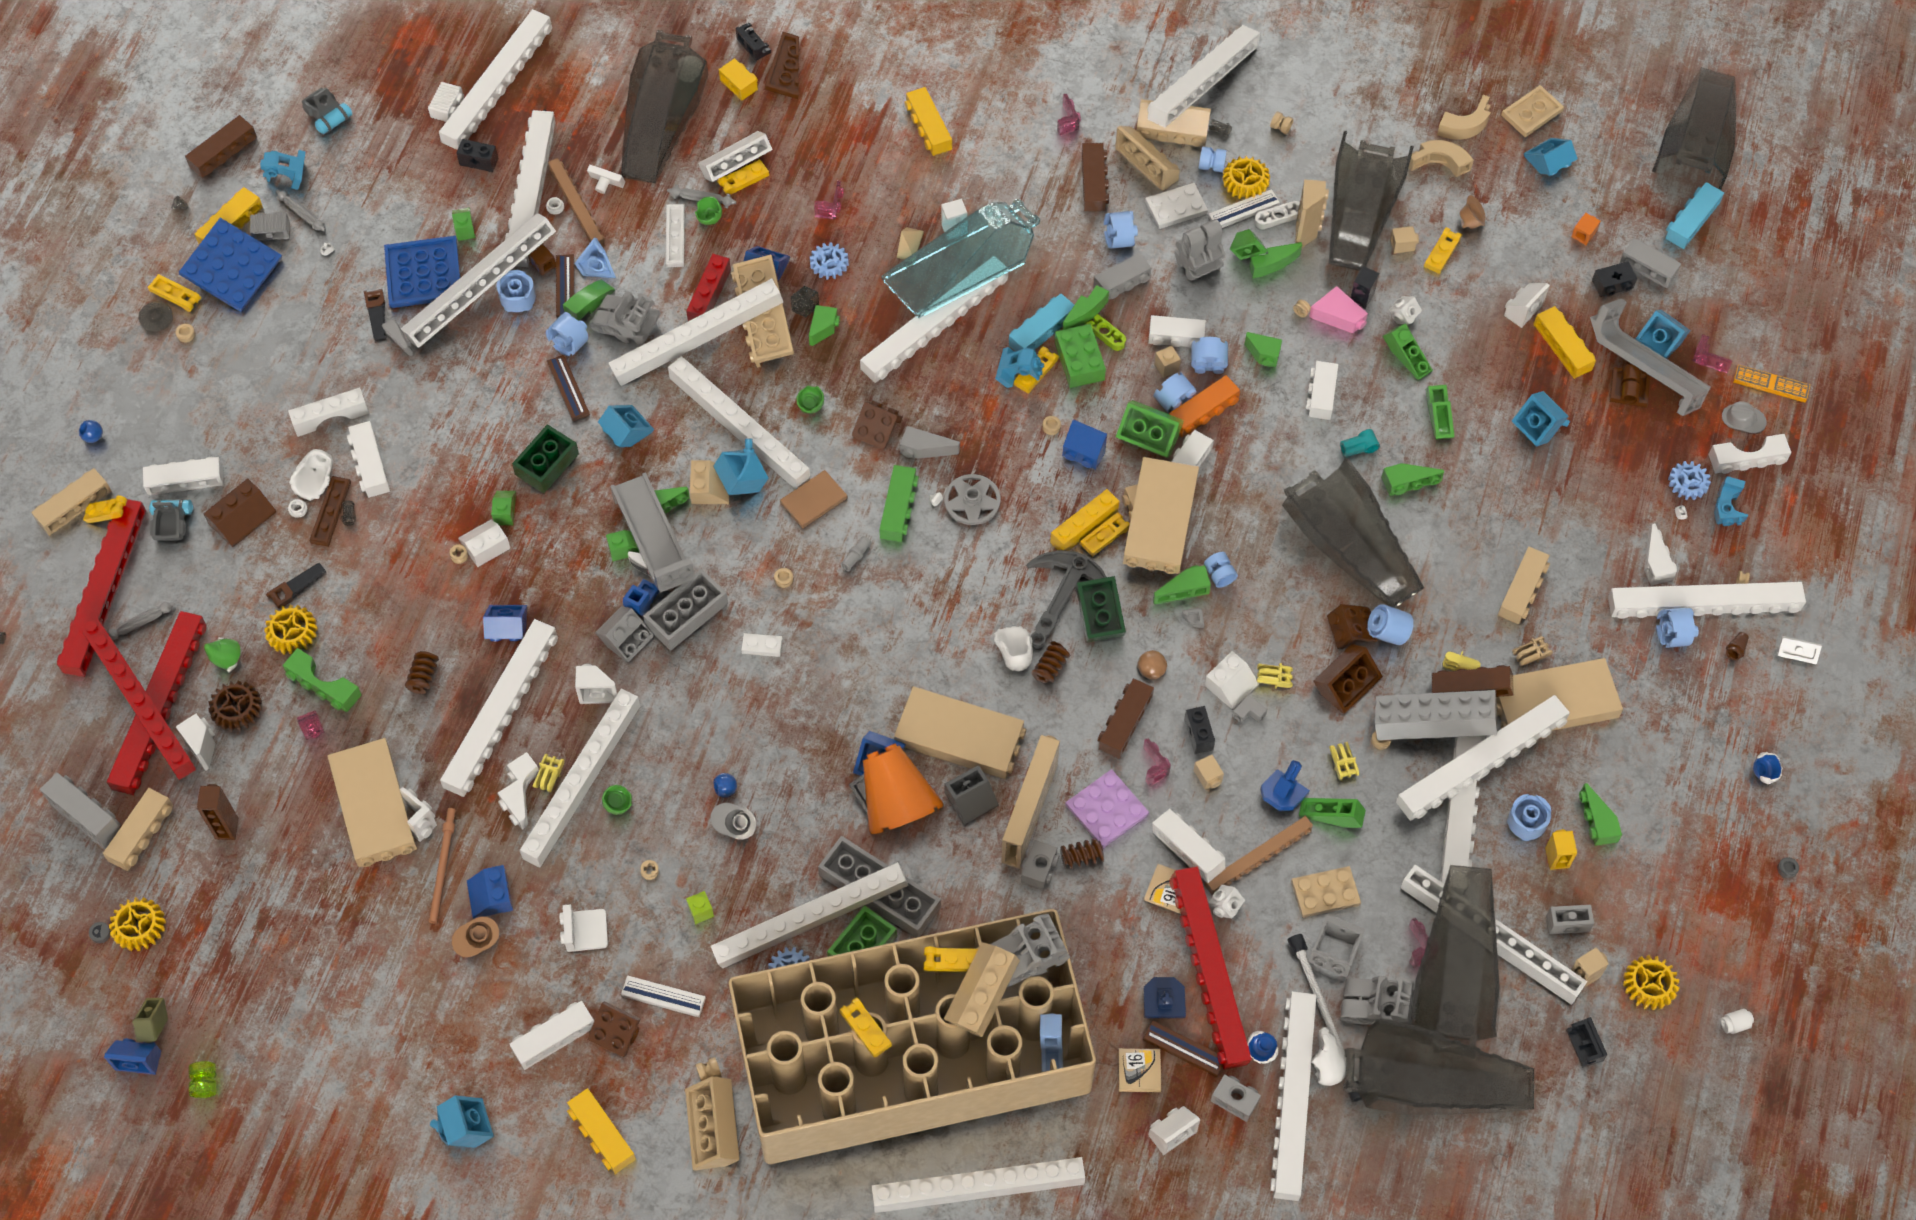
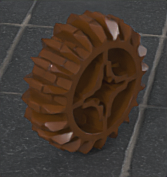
M239 680L236 684L230 681L228 686L222 683V689L216 688L217 694H211L212 700L208 701L210 706L208 712L211 715L212 721L215 722L216 726H221L223 730L229 728L231 732L235 728L241 732L243 726L248 729V724H255L254 718H260L259 712L262 711V699L259 692L254 686H249L247 682L242 684ZM232 702L237 705L238 710H236Z

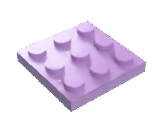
M1112 769L1065 803V806L1088 833L1098 842L1100 840L1102 848L1108 846L1149 815V811Z

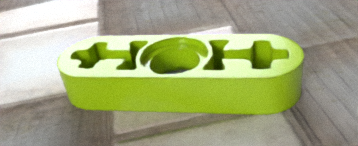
M1099 314L1092 318L1094 322L1089 321L1084 324H1091L1094 335L1111 349L1120 351L1125 348V335ZM1101 328H1107L1109 332L1107 334H1102L1099 330Z

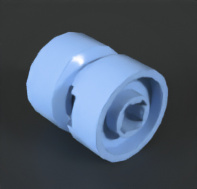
M1202 146L1199 169L1209 170L1212 168L1215 172L1223 173L1227 150L1217 148L1213 151L1211 147Z
M1225 552L1215 553L1204 562L1208 573L1211 574V578L1218 588L1231 584L1238 577L1234 567L1230 565V560Z

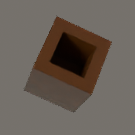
M543 243L528 255L529 262L541 276L556 267L555 257Z

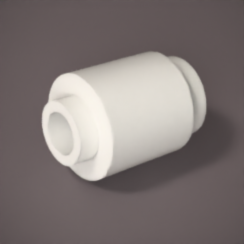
M1744 1008L1725 1014L1721 1018V1026L1727 1034H1735L1752 1028V1023H1754L1752 1013Z

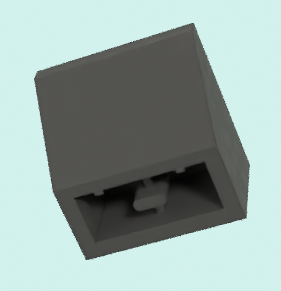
M979 765L944 783V793L964 825L999 806L990 782Z

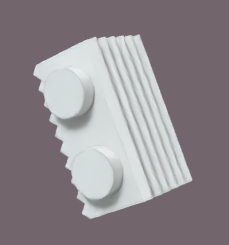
M441 82L430 106H428L430 117L446 122L464 99L462 88Z

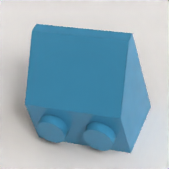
M1550 138L1523 153L1524 157L1540 174H1547L1548 176L1557 174L1559 169L1571 166L1572 162L1578 159L1572 140Z
M1661 309L1654 312L1636 337V340L1667 359L1682 344L1691 330Z
M609 405L598 421L603 431L619 447H631L654 431L653 427L633 405Z

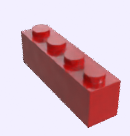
M712 254L686 310L688 321L714 309L731 271L730 258Z

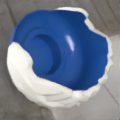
M1760 753L1753 763L1755 776L1766 784L1778 781L1782 776L1783 769L1781 762H1779L1780 758L1773 753Z
M1255 1031L1249 1036L1247 1044L1251 1058L1259 1064H1265L1276 1059L1278 1047L1273 1035L1263 1031Z

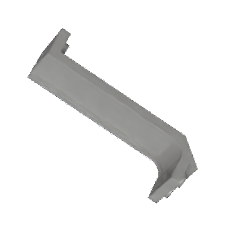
M1618 299L1602 305L1598 310V314L1590 317L1598 343L1684 396L1678 404L1680 406L1677 411L1678 414L1684 416L1701 408L1711 386L1624 333L1619 327V318L1627 303L1625 300Z
M646 472L642 476L622 484L611 485L613 500L615 504H618L657 589L663 592L696 579L690 557L685 558Z

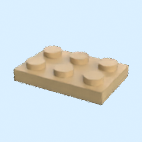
M1539 85L1503 110L1501 116L1524 137H1527L1563 112L1564 106Z
M1350 866L1292 878L1291 880L1302 918L1361 905Z

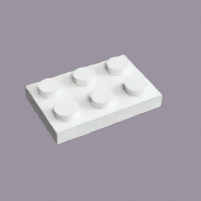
M1195 183L1145 198V203L1158 229L1208 214V209Z

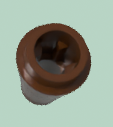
M1739 632L1726 646V655L1733 660L1742 658L1745 654L1749 636L1744 632Z

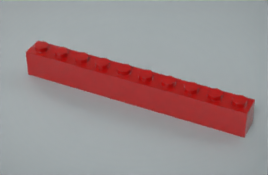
M127 499L126 505L122 508V516L112 519L108 523V531L102 539L101 550L95 557V566L89 573V581L83 589L81 603L77 605L76 616L70 623V632L63 642L64 648L57 658V665L62 673L82 677L86 675L94 649L79 625L97 616L104 627L146 514V509L141 501Z
M184 611L179 612L146 689V693L165 721L170 717L172 704L178 698L180 685L184 684L186 671L191 667L194 652H197L199 649L200 638L207 629V625L200 615ZM136 714L107 779V784L111 790L134 795L136 789H139L143 772H146L149 766V758L156 750L154 741Z
M97 616L80 624L79 627L178 780L195 771L196 768Z
M1197 866L1175 870L1170 878V887L1175 891L1176 908L1180 909V923L1186 931V945L1191 949V963L1196 968V981L1202 989V1003L1206 1005L1208 1011L1206 1014L1207 1021L1213 1029L1212 1040L1214 1044H1217L1219 1051L1217 1052L1218 1061L1220 1064H1223L1224 1070L1247 1066L1252 1058L1199 868Z

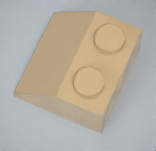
M691 460V504H729V495L713 467L715 462L710 460Z

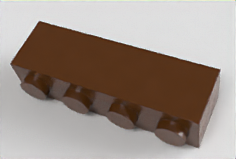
M241 115L237 116L185 155L189 167L201 178H204L257 138L254 127Z
M1082 143L1084 211H1105L1106 204H1109V193H1106V190L1109 188V181L1105 179V175H1108V164H1104V161H1107V150H1104L1103 143Z
M1499 665L1494 668L1478 667L1477 669H1458L1457 671L1441 670L1437 673H1432V693L1495 690L1496 697L1514 696L1513 673L1510 666Z
M1134 678L1130 684H1126L1122 693L1124 694L1122 700L1118 699L1114 710H1116L1114 715L1109 716L1106 722V730L1101 731L1097 739L1099 750L1118 759L1121 758L1154 694V687Z
M216 784L200 786L197 810L215 840H235L239 818L221 786Z

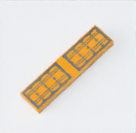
M1742 365L1737 366L1733 383L1804 403L1807 401L1810 384Z

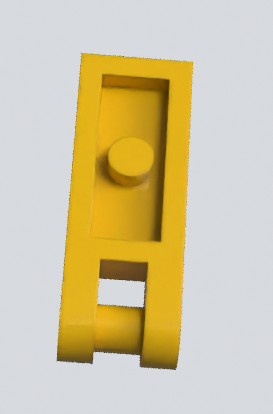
M758 160L727 176L719 178L717 182L724 188L723 190L726 195H731L768 177L769 171L762 161Z
M1445 227L1441 237L1425 261L1424 267L1440 274L1461 240L1462 234L1454 233L1450 228Z
M160 274L148 286L150 292L182 307L187 312H191L194 308L193 305L201 299L198 293Z
M1045 346L1037 354L1041 362L1044 363L1040 379L1036 380L1030 374L1027 376L1019 374L1014 380V385L1027 394L1032 391L1059 358V355L1056 353L1052 354Z
M118 495L115 499L90 503L85 509L83 520L89 524L120 518L127 498Z
M1117 512L1080 541V545L1093 557L1120 535L1128 532L1130 523L1128 521L1125 522L1122 519L1123 516Z
M925 947L924 956H926V961L924 962L923 969L926 971L967 972L978 949ZM934 957H941V962H935Z
M856 997L851 1001L850 1005L847 1007L843 1006L839 1011L875 1058L890 1048L892 1043L865 1009L859 998ZM857 1010L860 1015L853 1018L851 1014Z

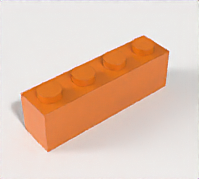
M1225 375L1170 412V415L1184 420L1179 435L1184 437L1187 434H1192L1197 427L1207 424L1212 417L1222 414L1227 407L1234 406L1239 401L1240 389Z

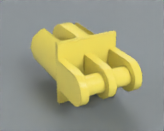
M1462 651L1461 655L1447 652L1442 665L1446 669L1457 671L1458 669H1477L1481 666V663L1478 660L1462 655Z
M1282 663L1279 666L1257 664V683L1275 685V689L1277 687L1291 688L1293 686L1291 682L1293 679L1291 675L1292 667L1283 666Z
M1344 742V747L1341 743L1337 744L1336 748L1334 745L1329 746L1335 763L1334 770L1337 772L1339 780L1346 776L1350 778L1354 774L1358 776L1359 770L1355 761L1356 757H1353L1348 742Z
M545 754L541 763H539L540 769L533 787L538 788L540 785L541 790L547 789L548 792H551L557 777H560L565 760H558L555 756L548 757V754Z

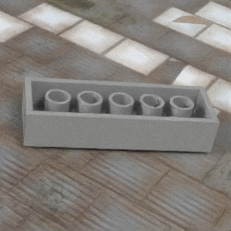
M1495 690L1376 696L1375 728L1377 740L1497 735Z
M841 836L818 866L820 877L837 888H841L888 867V865ZM905 876L909 886L865 906L917 938L923 934L941 909V899Z

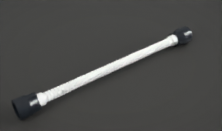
M1303 934L1293 935L1287 939L1291 951L1300 960L1309 985L1312 988L1311 990L1313 994H1316V1002L1327 1029L1336 1038L1346 1061L1348 1083L1346 1089L1351 1102L1360 1101L1366 1098L1367 1094L1361 1080H1357L1356 1076H1354L1332 1018L1329 1015L1330 1013L1312 968L1309 965L1306 953L1308 947Z

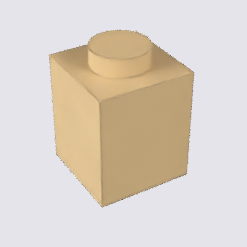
M1413 226L1392 229L1390 242L1393 253L1415 251L1416 244L1419 243L1418 233H1415Z
M1169 346L1156 352L1154 364L1164 378L1179 371L1181 359L1173 346Z
M1213 755L1195 762L1193 771L1205 790L1210 787L1216 788L1222 783L1224 773Z

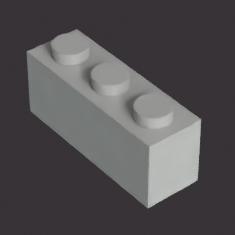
M1633 238L1620 260V263L1629 261L1634 271L1665 288H1668L1681 266V263L1674 258H1670L1636 238Z
M1138 253L1095 275L1093 286L1095 288L1097 285L1108 290L1109 299H1114L1119 294L1130 291L1134 286L1147 282L1151 277V267L1143 256Z

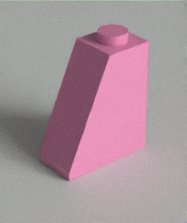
M1336 286L1311 306L1309 317L1354 333L1358 329L1364 328L1367 323L1368 313Z

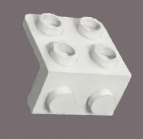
M402 787L400 792L405 803L416 812L407 822L414 837L421 842L424 838L429 837L437 826L434 819L435 815L431 811L432 807L423 800L421 802L417 799L418 796L410 788L406 790Z
M571 904L563 905V912L560 913V924L564 925V931L560 932L561 944H565L567 952L602 949L608 946L607 918L604 909L573 912Z

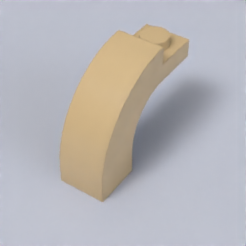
M1483 95L1476 111L1467 116H1458L1445 111L1439 124L1437 135L1448 139L1462 140L1479 134L1486 127L1491 112H1489L1491 105L1488 104L1490 97Z
M1432 140L1421 143L1419 152L1415 151L1410 155L1407 166L1412 171L1428 163H1441L1447 166L1455 177L1471 171L1474 160L1467 151L1457 144L1443 140Z

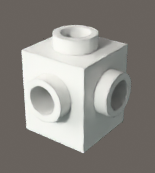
M1402 296L1394 302L1389 311L1397 324L1406 323L1408 325L1414 322L1415 318L1422 312V309L1414 296Z
M1221 885L1208 903L1213 908V913L1216 916L1232 919L1245 902V899L1235 887Z

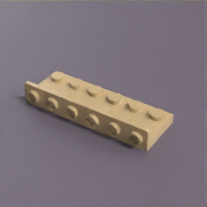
M772 255L733 264L734 271L731 274L733 281L737 282L738 286L735 288L736 296L770 279H773L780 292ZM783 303L743 323L744 330L748 331V335L745 336L748 347L751 346L752 352H749L752 363L755 362L757 368L761 367V362L794 354Z

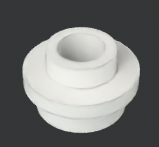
M553 197L548 200L546 209L550 214H559L564 210V203L559 198Z
M300 499L291 501L288 506L289 514L295 518L304 516L308 510L306 503Z

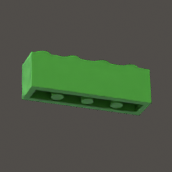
M894 465L879 529L880 539L902 542L903 535L907 536L908 524L906 522L907 519H911L912 508H910V504L914 503L916 494L913 490L914 487H918L919 476H916V468Z

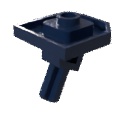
M1153 977L1144 986V1018H1186L1185 987L1175 977Z

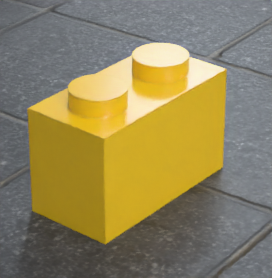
M735 58L719 69L720 81L741 101L758 90L757 77L750 73L745 65L739 63Z
M1560 829L1552 833L1545 847L1550 870L1570 868L1577 855L1573 831Z

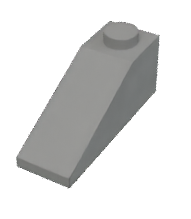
M907 426L900 442V454L908 458L921 459L957 455L960 452L959 441Z

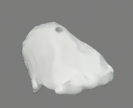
M313 449L307 453L290 477L289 483L294 494L308 501L320 498L325 488L329 486V475L333 465V459L330 454L320 449Z
M1012 626L998 629L994 632V641L1001 651L1006 667L1012 671L1027 669L1033 660L1032 638L1027 630L1021 626Z
M1323 1027L1318 1033L1319 1050L1311 1059V1063L1314 1064V1068L1317 1071L1315 1073L1318 1079L1317 1082L1324 1086H1332L1345 1078L1347 1066L1336 1038L1329 1033L1327 1027Z

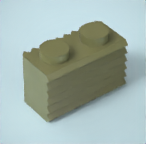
M146 998L132 1021L137 1042L151 1043L156 1041L159 1034H161L168 1020L164 998Z

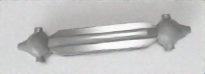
M676 184L675 187L667 189V192L671 193L673 199L681 196L684 199L699 201L704 197L712 196L720 204L723 203L724 208H728L731 204H736V201L730 197V194L723 197L716 193L688 188L680 189L679 185Z
M276 190L277 199L284 201L290 209L308 224L312 225L313 229L325 231L324 222L317 220L310 211L293 197L289 196L288 192Z
M163 602L160 607H153L118 625L116 629H109L107 633L112 640H115L119 635H125L159 618L162 613H169L175 603Z

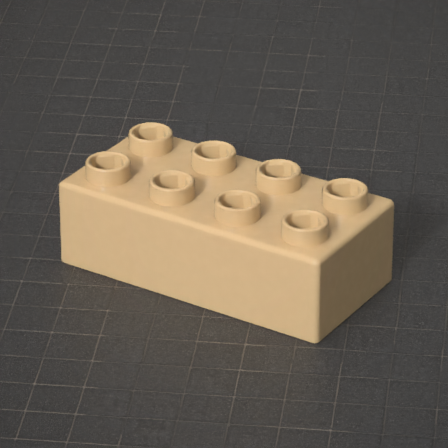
M1048 909L732 977L729 980V988L765 1162L767 1164L780 1163L1090 1093L1096 1057L1070 958L1058 967L1055 964L1047 968V972L1042 975L1030 976L1007 987L982 1038L944 1020L967 972L926 971L923 969L924 962L926 961V956H924L925 947L979 949L982 942L991 944L1011 934L1017 926L1023 923L1027 926L1034 922L1033 918L1044 914H1049L1067 950L1058 912L1055 909ZM1033 933L1031 939H1038L1041 933ZM1043 951L1040 957L1047 958L1050 952ZM934 957V961L941 962V957ZM856 997L859 998L865 1009L892 1043L890 1048L875 1058L839 1011L843 1006L847 1007L850 1005L851 1001ZM856 1010L851 1015L853 1018H856L860 1014ZM1040 1014H1062L1063 1068L1057 1069L1055 1059H1051L1050 1071L1042 1072Z

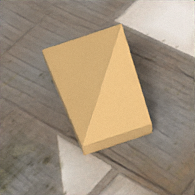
M908 227L902 230L897 258L914 262L924 231Z

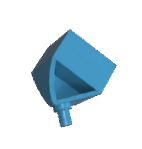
M1544 391L1532 394L1512 419V422L1536 447L1548 443L1562 425L1567 427L1570 423L1567 419L1569 416Z
M752 438L745 439V448L743 450L722 452L713 466L728 495L758 493L769 479L755 453Z
M455 1095L437 1106L438 1120L433 1119L430 1122V1127L436 1129L441 1140L450 1146L476 1148L494 1137L483 1098Z

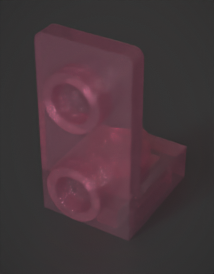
M1067 93L1063 94V106L1068 116L1058 119L1057 131L1059 135L1079 130V123L1081 122L1080 113L1076 112L1072 98L1069 99Z
M837 180L833 203L815 201V217L836 219L837 213L841 212L840 198L844 196V188L841 187V181Z
M1702 334L1692 361L1699 365L1728 373L1733 361L1709 353L1710 344H1707L1709 336Z
M315 710L297 717V722L306 740L317 738L322 733H325Z
M1146 738L1144 739L1143 747L1157 764L1149 768L1146 774L1145 781L1151 787L1169 775L1171 764L1165 756L1163 757L1160 754L1157 744Z
M1416 918L1411 919L1409 927L1422 947L1412 952L1409 962L1413 969L1434 958L1437 952L1436 943L1432 938L1429 939L1425 933L1426 929L1423 923L1418 922Z

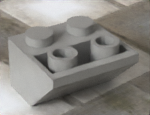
M623 606L595 632L610 650L626 662H629L654 637L653 633L632 608Z

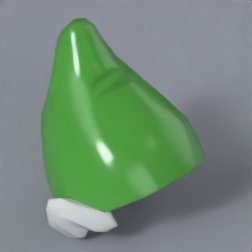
M218 637V640L204 645L206 655L215 666L227 670L228 673L237 666V661L240 657V645L237 641Z

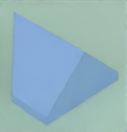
M593 238L575 262L576 267L582 276L616 278L605 250L597 238Z

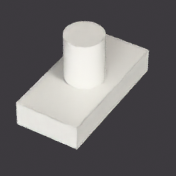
M589 165L587 171L590 177L599 180L595 188L597 192L605 194L609 184L620 188L624 187L625 180L622 175Z

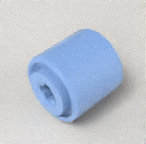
M1385 604L1375 607L1368 619L1369 634L1373 638L1394 645L1404 644L1409 639L1413 630L1411 614Z

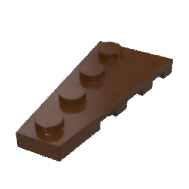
M782 32L764 90L798 99L799 36Z

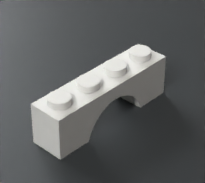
M360 388L288 410L297 437L316 431L317 426L321 422L331 417L345 416L354 419L369 414Z
M1785 434L1767 436L1762 448L1756 452L1741 451L1730 442L1713 445L1708 455L1715 474H1726L1734 470L1744 471L1753 467L1763 468L1771 464H1784L1787 462L1791 450Z

